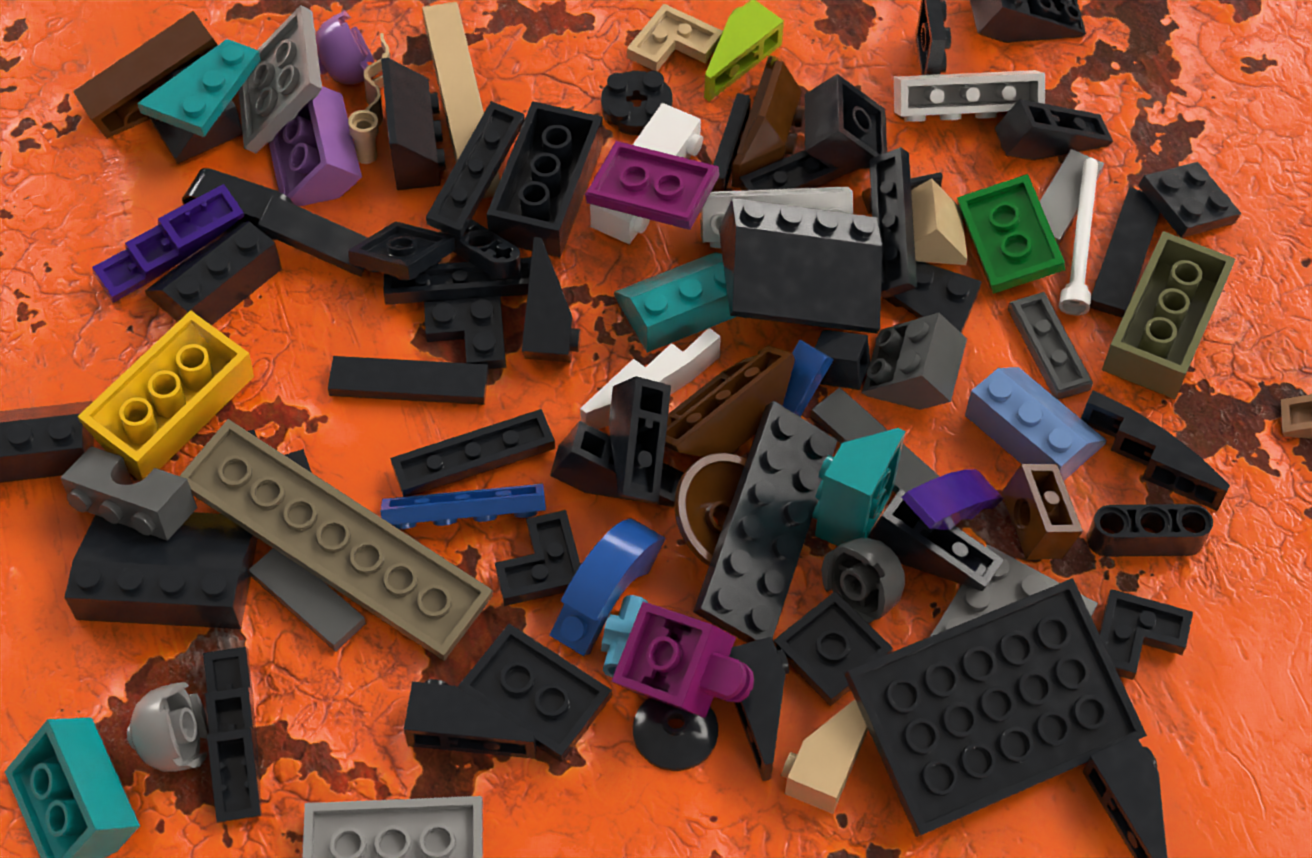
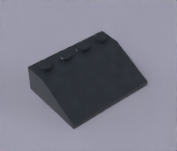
M739 198L731 199L719 227L730 316L876 334L879 332L882 242L877 217Z
M193 512L168 541L153 535H143L136 529L120 523H110L103 517L95 515L73 559L64 598L76 620L241 629L251 578L249 569L253 566L258 538L222 514Z

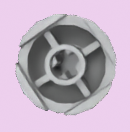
M185 682L165 685L149 691L134 708L130 725L127 729L128 742L139 757L153 769L163 772L181 771L200 767L206 759L207 752L200 753V737L207 739V734H209L206 713L197 693L188 695L185 688L190 685Z

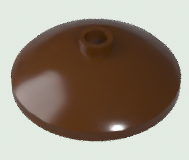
M716 453L701 458L684 472L676 489L674 509L679 531L690 550L708 566L710 565L747 460L738 455ZM714 517H716V519L718 520V525L716 524Z

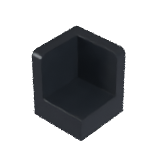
M823 330L815 348L834 360L820 384L860 390L870 365L868 335Z

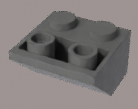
M939 312L879 330L862 393L867 397L919 410L951 402L967 338Z

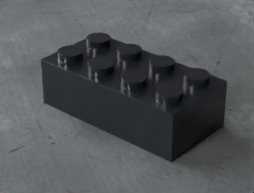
M532 101L488 209V229L516 247L529 251L533 250L534 237L542 238L548 255L561 258L603 147V117Z

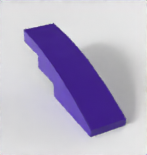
M222 184L158 218V226L125 242L126 249L93 266V274L114 303L151 282L200 250L243 218L244 212L227 187Z
M964 469L945 474L907 491L901 497L930 529L951 530L961 519L972 520L983 508L993 509L1004 499L977 469Z

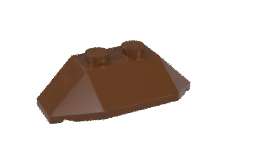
M768 55L766 66L733 162L732 187L740 188L739 177L786 158L787 154L793 155L795 152L798 134L794 133L795 127L802 128L805 118V106H801L802 90L784 62L775 56Z
M768 345L759 350L758 355L745 358L722 371L668 414L665 447L679 453L702 457L716 453L735 454L741 445L756 434L765 406L773 401L783 406L795 362L793 354Z

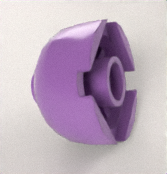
M345 10L325 21L316 32L319 68L322 75L328 72L336 82L344 85H355L364 82V70L368 66L367 62L375 61L357 26L350 29L347 22H345L351 18Z

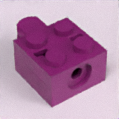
M643 601L611 682L637 694L706 718L713 697L728 702H741L748 697L753 689L754 676L753 671L745 663L729 657L736 637L713 624Z

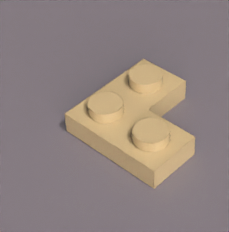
M663 4L627 47V58L651 70L658 71L676 49L706 63L715 52L723 31Z

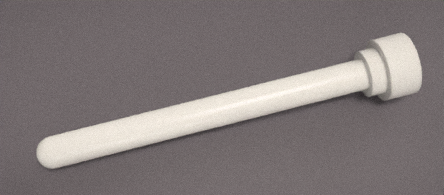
M1088 158L1083 163L1070 281L1061 290L1059 309L1066 314L1075 316L1089 312L1091 293L1085 285L1098 171V162L1094 158Z

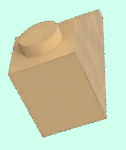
M853 700L804 739L798 754L789 753L781 773L782 777L787 778L786 795L834 814L868 732V727L856 700Z

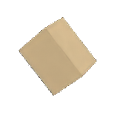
M931 178L911 190L915 261L966 265L967 252L961 210L949 195Z

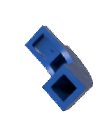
M632 518L621 521L610 529L591 550L568 585L561 599V602L564 603L563 608L549 636L583 656L590 654L617 600L636 578L649 574L666 538Z

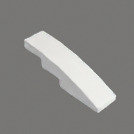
M708 328L684 352L671 343L646 367L633 359L580 408L581 422L597 430L609 426L613 386L635 376L671 385L670 395L690 383L720 358L721 336Z

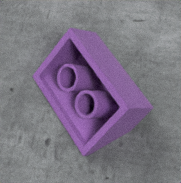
M322 86L318 96L310 100L298 112L295 119L289 121L276 134L275 138L269 142L279 192L289 197L296 206L338 199L362 177L354 141L349 132L343 96L341 93Z

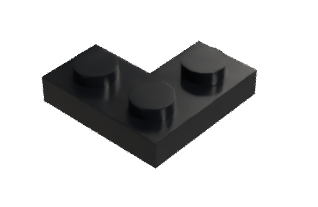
M500 296L424 302L427 342L465 339L467 363L487 364L488 369L506 368Z
M566 510L527 518V529L534 554L495 563L504 606L565 593L572 578L581 566Z
M1110 589L1099 635L1119 677L1130 680L1134 679L1142 644L1183 655L1187 645L1193 612Z

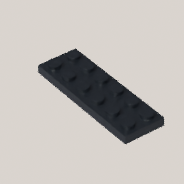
M775 401L766 405L693 610L695 614L746 643L770 636L773 639L813 512L817 505L818 499L815 496L822 479L818 478L825 458L828 455L833 456L838 441Z

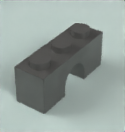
M92 446L60 478L67 493V501L77 511L89 512L103 517L110 523H120L136 529L143 535H153L167 541L197 509L188 479L154 468L146 478L133 484L122 456Z

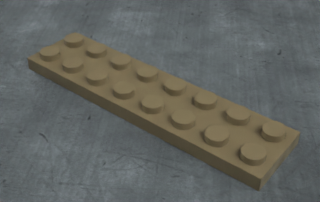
M229 419L226 420L180 475V477L188 479L193 496L443 661L446 660L493 597L492 589Z

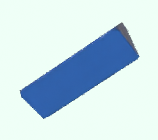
M799 340L792 352L795 362L783 407L801 417L834 359L806 342Z

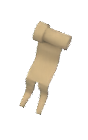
M381 33V46L385 54H382V58H390L389 47L384 40V34ZM381 59L370 64L364 70L366 102L369 106L366 110L352 113L348 119L349 132L354 139L358 162L363 164L372 163L377 159L376 136L379 133L378 127L383 121L380 88L384 84L383 75L372 80L371 77L382 71Z

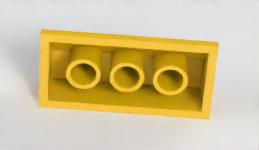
M190 310L77 416L78 420L105 451L122 456L128 472L141 481L154 468L161 469L254 378L250 354Z

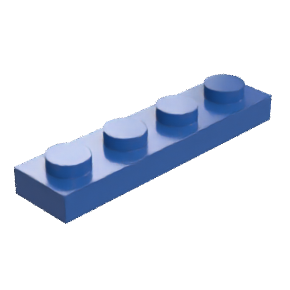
M543 484L385 498L382 499L380 511L382 519L401 530L413 528L417 522L433 521V524L438 526L456 523L459 518L473 517L474 521L486 522L495 520L498 517L497 515L514 513V516L517 518H528L537 515L538 511L546 510Z

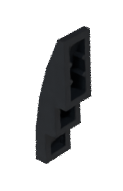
M1094 390L1092 391L1081 419L1090 427L1115 437L1111 451L1146 465L1147 468L1142 479L1218 511L1230 485L1210 465L1167 430L1133 409Z
M239 647L203 653L207 685L205 698L209 726L207 739L216 822L220 823L262 816L257 733L248 648Z

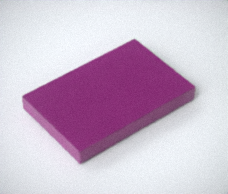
M616 141L585 193L586 202L691 230L720 176L719 166Z

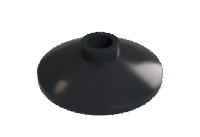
M648 698L635 715L633 738L638 751L649 763L664 770L682 771L701 764L710 756L717 743L718 722L711 706L706 718H702ZM671 719H680L684 724L682 727L675 729L670 727L668 722Z

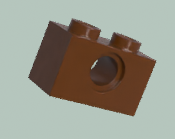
M1021 464L1001 493L1026 560L1062 559L1083 530L1058 465Z

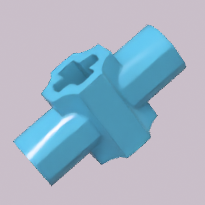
M634 595L625 596L618 616L610 614L607 618L601 651L607 652L603 672L613 678L643 601L647 602L642 597Z

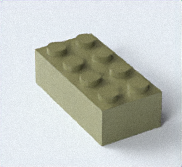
M1163 231L1112 340L1102 371L1176 399L1236 259Z

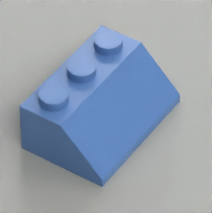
M1019 367L997 368L971 390L965 413L969 420L1021 464H1057L1063 481L1106 444L1107 440Z

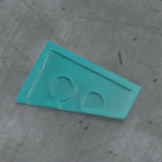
M226 39L138 102L140 113L205 137L261 61L259 51Z

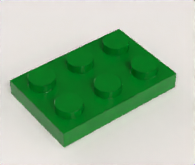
M1028 174L957 197L962 217L993 294L1066 270L1065 261Z

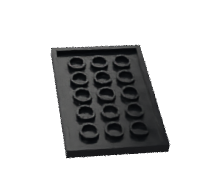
M1073 578L844 673L916 837L1080 766L1088 761L1090 755L1136 735L1138 740L1147 736Z

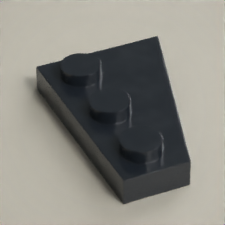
M915 261L917 288L885 298V300L895 307L902 306L918 318L939 312L957 330L963 333L980 291L982 281L931 264Z

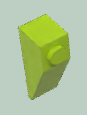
M750 0L743 7L736 8L727 20L705 73L704 98L710 102L782 45L784 20L756 0Z

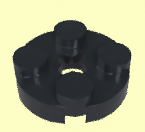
M657 71L613 73L608 77L607 85L601 94L602 115L609 125L610 121L617 125L618 131L628 135H640L662 103L672 107V92L664 82L663 75ZM642 100L641 106L636 107L630 101Z

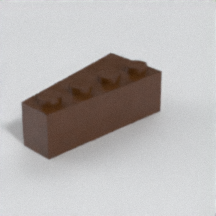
M192 11L73 92L92 122L108 139L149 120L147 115L140 113L137 103L161 87L172 72L196 62L218 45L196 13Z

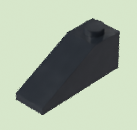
M1019 99L994 127L1006 156L1030 160L1069 154L1071 149L1080 152L1107 147L1113 142L1100 114Z
M534 237L522 353L525 359L571 363L572 352H579L581 329L575 328L572 314L542 238Z
M635 376L613 386L608 425L619 496L651 504L659 503L671 385Z
M579 421L558 445L550 476L585 493L639 501L622 497L618 494L610 436ZM663 463L659 503L657 505L674 507L676 489L684 473Z
M900 489L882 513L867 538L881 541L891 548L902 565L983 591L1004 559L956 526L951 530L930 529L901 498L906 492Z
M771 636L732 647L729 657L745 663L753 671L754 684L752 691L743 701L734 702L762 781L771 779L785 675L789 674V664L783 649L776 650Z
M428 679L424 683L412 682L404 724V733L409 747L536 759L535 734L445 681Z
M1135 735L1090 755L1083 774L1133 857L1167 858L1159 772L1156 759L1151 750L1145 746L1143 747Z

